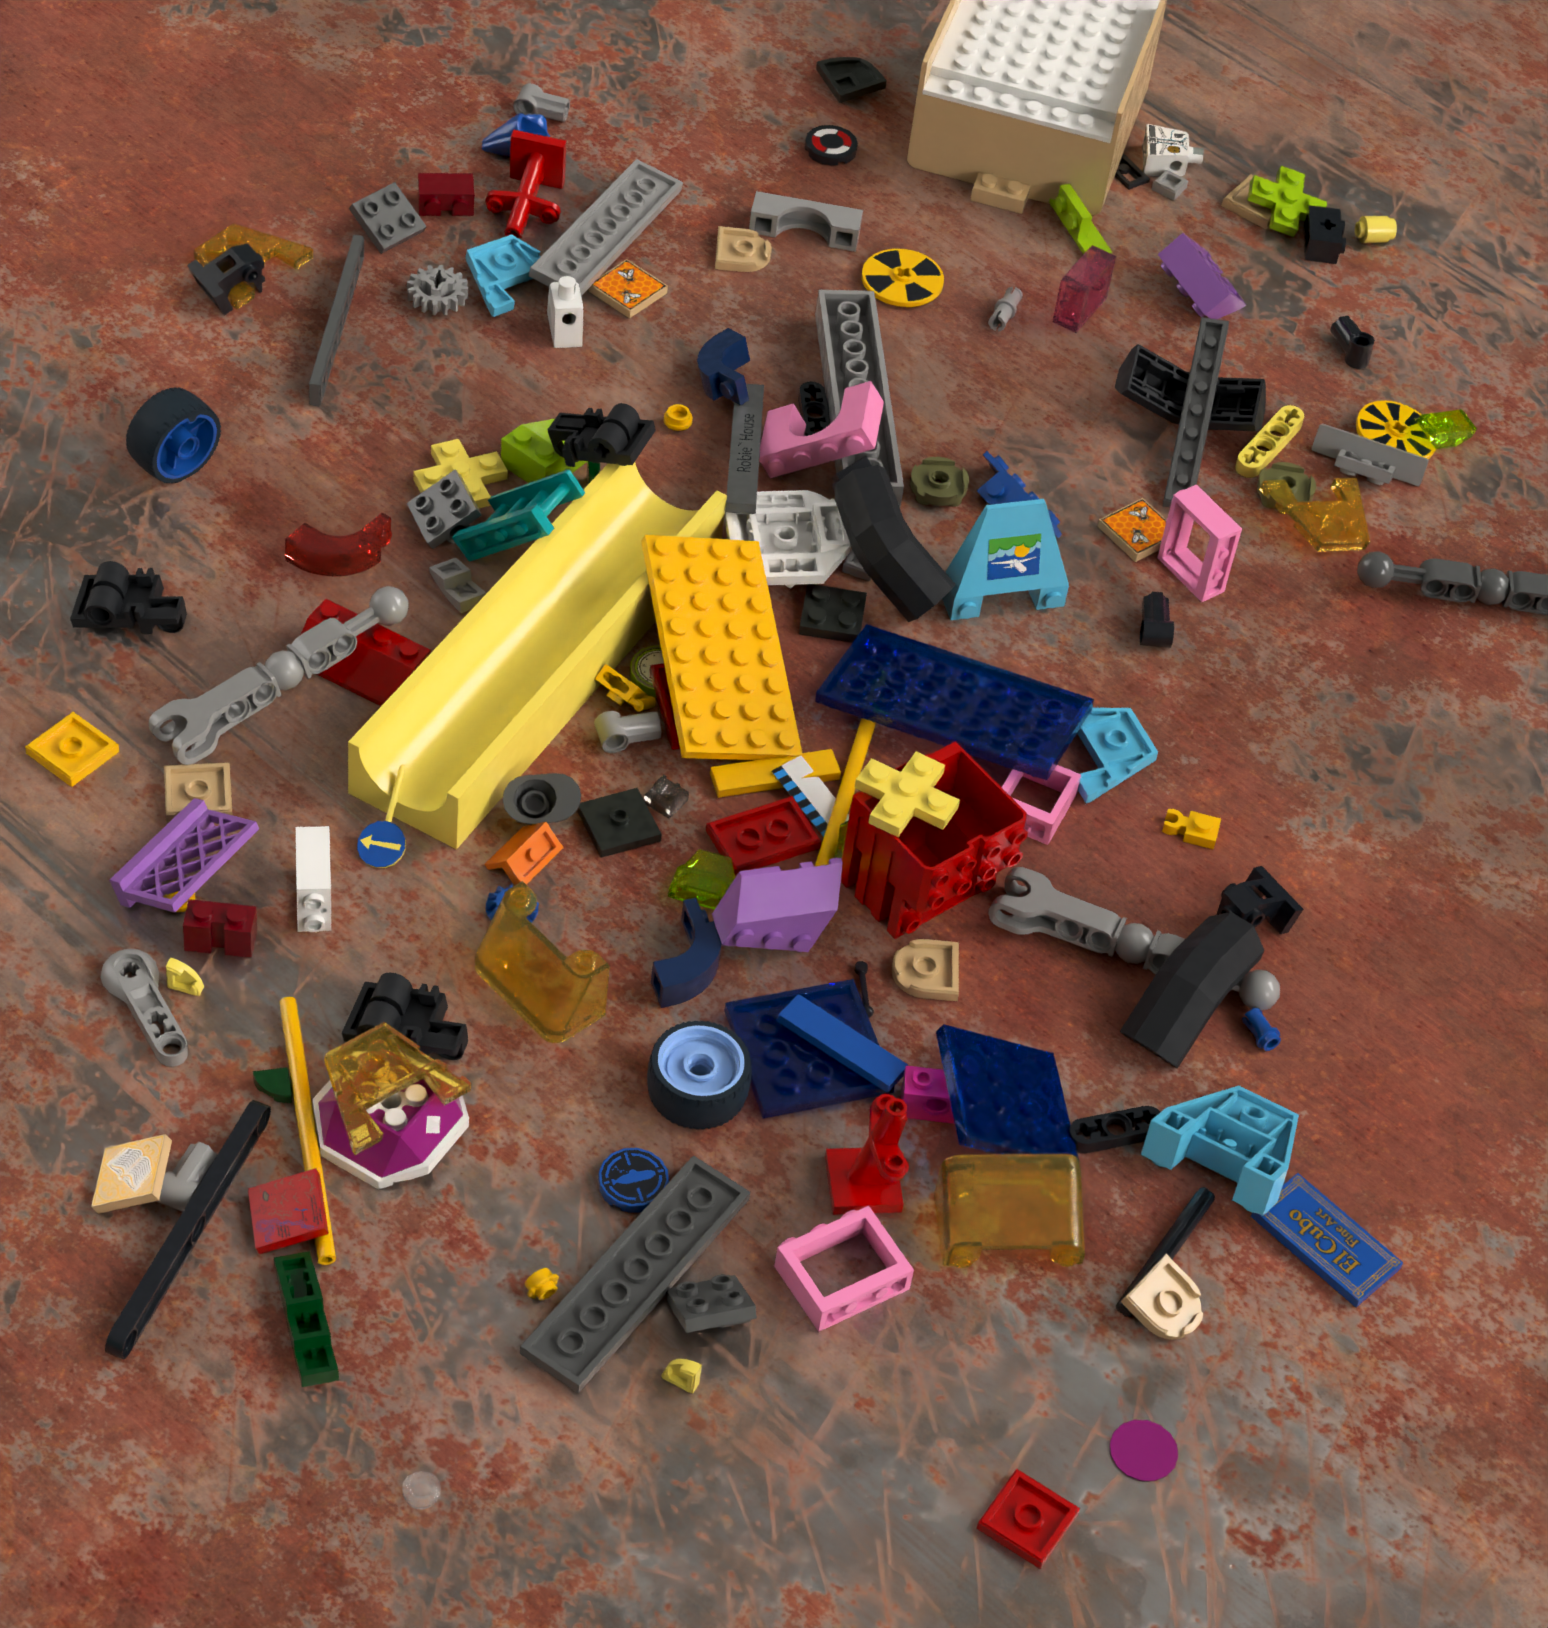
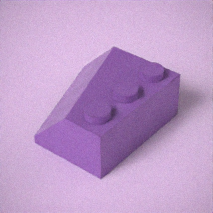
M1184 233L1158 254L1163 261L1160 266L1169 277L1174 275L1179 281L1176 287L1186 298L1190 296L1195 303L1192 307L1200 317L1207 316L1211 319H1219L1246 306V303L1233 285L1225 277L1221 276L1223 271L1211 259L1210 253Z
M829 859L828 865L814 866L812 861L800 863L797 869L784 871L779 866L740 871L712 913L722 945L809 952L838 910L842 859Z

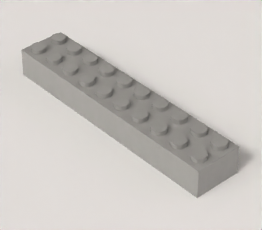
M818 290L815 318L830 424L836 419L841 410L845 388L872 381L884 401L875 449L835 460L836 473L867 456L872 466L879 465L886 469L898 505L901 507L904 484L874 291Z

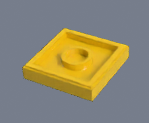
M72 712L26 745L25 749L28 756L70 787H73L119 752V744L75 712Z

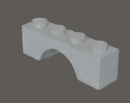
M756 191L751 209L749 229L758 232V235L776 237L781 232L792 228L809 229L823 236L831 248L856 252L863 210Z

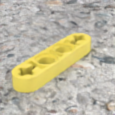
M1291 405L1282 407L1239 453L1235 465L1237 473L1246 478L1258 476L1299 432L1304 420L1303 411ZM1271 432H1279L1283 434V436H1275L1271 434ZM1263 446L1268 448L1270 451H1262L1259 450L1257 447Z

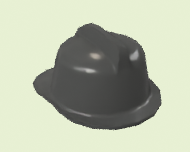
M565 774L524 775L509 782L504 790L502 801L508 815L519 823L528 825L542 822L556 823L566 820L575 814L580 806L581 792L574 779Z

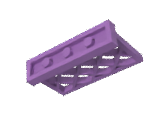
M194 798L110 879L120 905L131 908L138 902L175 913L259 830L256 821L209 810L204 800ZM241 829L239 833L227 836V833ZM221 835V839L214 840L204 844V840H208ZM220 850L217 854L206 857L207 853ZM200 856L199 860L183 864L185 860ZM200 870L196 875L185 878V874ZM179 877L177 881L162 885L163 881ZM179 891L172 899L163 897L164 895Z

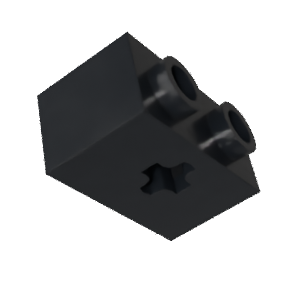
M1308 206L1303 225L1305 260L1337 264L1339 254H1344L1346 238L1342 236L1344 234L1345 221L1341 220L1340 209Z

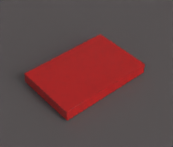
M793 796L706 823L707 834L733 876H737L740 871L759 869L820 849L821 847L820 838Z

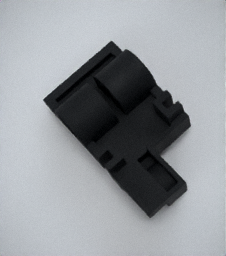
M624 403L616 404L607 417L603 416L602 409H597L593 413L592 408H588L584 415L559 413L547 429L555 452L564 458L568 467H575V462L578 463V461L610 463L621 466L633 465L656 431L653 420H641L637 411L632 406Z
M107 561L100 564L96 575H84L70 620L73 628H134L135 622L138 621L142 634H152L155 625L165 632L177 633L183 629L187 612L183 596H162L164 587L160 575H155L153 568H148L146 574H144L142 568H137L136 575H129L128 570L122 564Z
M396 973L382 974L378 983L364 982L342 1031L343 1040L348 1043L409 1052L411 1045H413L416 1059L428 1061L429 1054L437 1053L445 1059L459 1060L462 1058L468 1044L466 1024L442 1021L448 1009L445 993H440L438 986L433 985L431 992H429L427 984H422L420 989H413L409 980Z

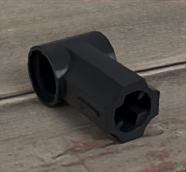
M1349 316L1339 317L1336 322L1332 323L1330 331L1346 352V364L1356 369L1366 368L1370 362L1375 342L1374 337L1366 332H1361Z
M1152 591L1151 594L1144 596L1142 601L1140 645L1171 648L1174 638V621H1170L1169 598H1166L1163 592Z

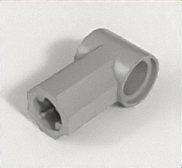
M528 83L522 87L513 107L516 114H540L546 118L565 122L570 109V100L544 93L538 85Z
M607 711L598 715L594 721L602 748L608 753L620 752L629 743L661 738L660 718L657 712L621 717L616 711Z
M204 1143L190 1144L173 1172L167 1171L165 1173L160 1199L157 1202L183 1212L218 1154L209 1145Z

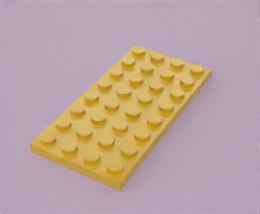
M644 535L641 545L682 758L760 760L803 755L759 541Z

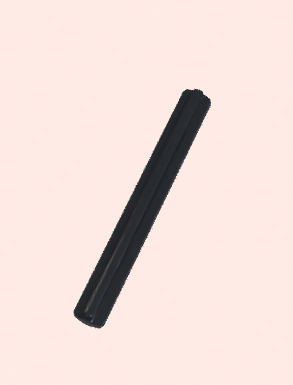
M1201 1187L1194 1194L1117 1302L1116 1309L1124 1317H1131L1133 1314L1121 1303L1123 1298L1164 1255L1167 1254L1173 1260L1214 1202V1193L1210 1192L1206 1187Z

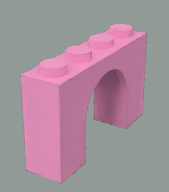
M872 381L845 388L841 410L836 419L825 429L808 436H804L806 423L794 404L769 410L760 444L759 461L770 478L875 449L884 401Z

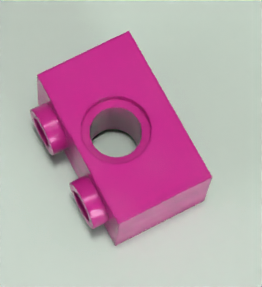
M906 1066L900 1099L907 1104V1118L967 1125L973 1103L974 1073Z

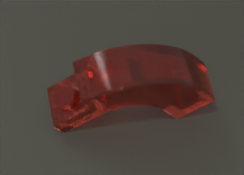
M380 513L360 531L346 536L328 535L304 523L285 538V561L301 570L321 576H348L366 571L381 562V547H386L392 538L391 517Z

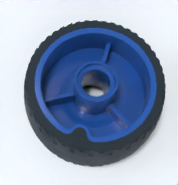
M180 387L167 388L153 395L137 410L127 430L126 448L137 464L150 475L164 483H178L198 472L210 460L220 440L221 423L213 410L193 393Z

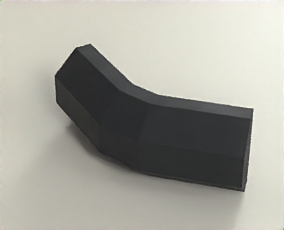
M1137 344L1131 349L1119 368L1114 388L1137 404L1167 421L1179 425L1190 372L1184 371ZM1218 377L1208 430L1258 431L1261 429L1266 405L1265 379Z
M875 465L855 469L836 483L835 502L851 548L863 569L908 622L918 619L945 597L956 584L916 539L905 522L885 468Z
M1232 912L1209 916L1165 961L1120 1032L1178 1068L1218 1005L1228 992L1261 960L1264 948L1254 925Z

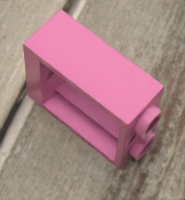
M1023 751L1002 788L1011 796L1023 776L1062 793L1051 813L1014 799L1027 812L1024 829L1028 832L1027 837L1048 845L1077 795L1081 774Z

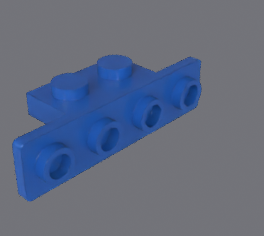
M988 451L983 454L990 467L997 473L977 490L978 494L988 505L1039 499L1033 491L1028 494L1023 489L1026 485L1016 473L1011 476L1007 472L1009 467L999 455L994 458ZM1049 509L1048 512L1055 536L1059 538L1062 535L1057 527L1060 521Z

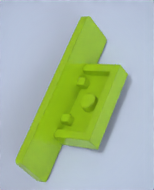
M1070 184L1060 185L1058 197L1056 199L1050 198L1049 203L1086 259L1095 260L1111 257V249L1091 221V214Z

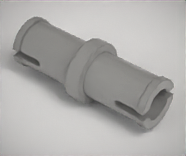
M1009 287L1005 291L1003 298L999 299L995 304V311L988 321L990 328L994 331L997 330L998 326V331L1004 330L1008 320L1015 316L1017 305L1023 297L1021 290L1015 287L1012 294L1013 287Z

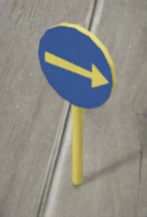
M403 764L399 766L385 821H377L368 825L358 838L357 850L360 858L367 865L374 868H387L395 865L402 858L406 850V839L403 831L396 824L391 823L406 768Z

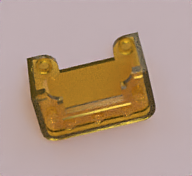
M521 881L505 892L476 951L474 966L478 975L544 1040L551 1043H561L605 1016L610 965L594 951L579 950L566 957L526 918L535 910L537 897Z
M1071 1154L954 1155L942 1162L935 1187L934 1200L943 1266L965 1268L971 1266L979 1259L982 1250L1049 1249L1050 1259L1065 1267L1083 1263L1085 1242L1080 1161L1076 1156Z

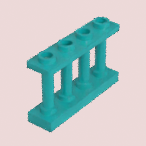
M565 470L493 495L488 500L494 509L491 516L483 523L459 530L452 539L470 562L548 536L555 528L547 516L556 506L581 498L585 491L572 472Z

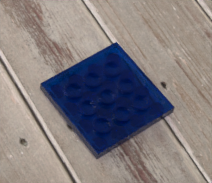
M854 979L725 1003L724 1012L730 1029L742 1039L750 1054L752 1068L750 1084L763 1119L894 1093L895 1086L888 1093L777 1022L778 1014L799 994L879 1045Z
M945 1024L936 1031L959 1145L1068 1172H1073L1080 1166L1076 1145L1069 1133L1071 1124L1054 1053Z

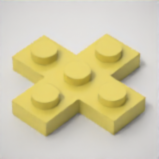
M455 439L431 445V455L437 466L414 471L413 480L420 493H422L456 469L462 476L478 508L490 506L488 500L491 498L484 485L506 480L508 470L497 451L469 458L460 440Z
M917 751L901 772L871 758L855 782L856 789L880 800L871 812L868 823L896 837H899L913 816L943 830L957 811L960 802L959 799L934 788L944 774L945 765Z

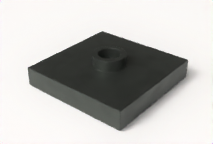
M638 788L581 802L577 809L601 858L661 841L662 834Z

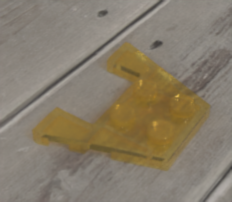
M234 223L194 249V258L197 259L202 267L229 248L247 243L256 253L262 256L264 263L275 256L294 269H298L314 258L313 248ZM243 281L238 283L228 294V297L231 299V305L235 309H239L255 298V289Z
M1356 478L1334 479L1330 487L1338 499L1337 501L1298 502L1286 480H1264L1259 488L1264 496L1271 495L1277 502L1275 507L1281 514L1288 513L1295 521L1294 527L1318 552L1365 550L1369 545L1370 537L1359 484Z
M386 1022L325 1053L324 1062L354 1155L382 1141L383 1132L366 1110L419 1080L424 1079L444 1106L471 1091L472 1083L464 1076L459 1078L447 1069L448 1065L439 1059L433 1060L420 1051L419 1045Z

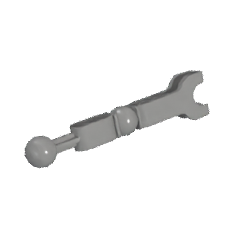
M385 586L377 589L371 596L369 608L344 624L335 618L324 620L298 636L292 644L286 645L287 651L281 650L272 653L266 660L265 665L258 662L255 667H248L197 698L177 699L167 703L150 716V732L161 741L166 742L174 739L172 744L173 753L182 764L191 765L198 762L215 750L220 735L271 704L276 696H282L280 690L286 691L295 688L302 680L303 675L309 679L312 677V674H319L349 656L356 648V636L377 623L387 626L400 623L408 613L409 603L407 597L402 590L395 587ZM172 720L164 727L160 728L165 721ZM190 745H193L189 751L185 752Z
M1015 867L1008 872L1004 883L1007 895L998 896L989 908L991 922L1002 929L1015 934L1042 932L1097 953H1109L1108 956L1111 957L1116 951L1119 957L1127 963L1139 964L1145 962L1143 969H1150L1154 974H1157L1172 952L1185 940L1173 934H1161L1162 931L1157 930L1154 936L1149 928L1140 923L1125 925L1127 918L1123 917L1121 919L1112 911L1057 891L1045 875L1024 867ZM1015 880L1024 882L1027 887L1019 885ZM1000 910H1006L1013 915H1005ZM1256 969L1248 972L1232 988V990L1239 992L1240 999L1250 1009L1259 1008L1261 1011L1270 1009L1280 998V983L1267 970Z

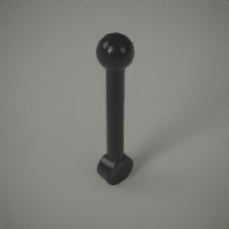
M858 961L855 964L854 971L859 975L863 1002L860 1012L864 1018H870L874 1010L869 1005L865 974L868 971V964Z

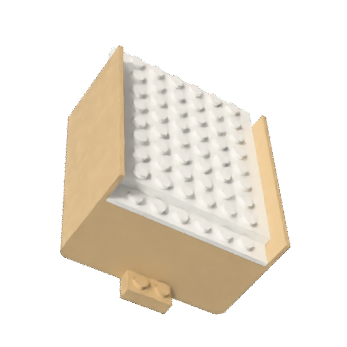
M950 0L922 61L907 156L908 163L916 169L973 183L971 201L1022 214L1028 198L1050 204V198L1056 199L1058 197L1060 185L1070 184L1091 215L1099 214L1148 89L1167 0Z

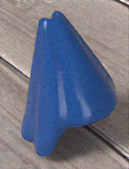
M519 113L482 140V150L510 157L513 130L550 137L547 131V120L540 114L524 115Z

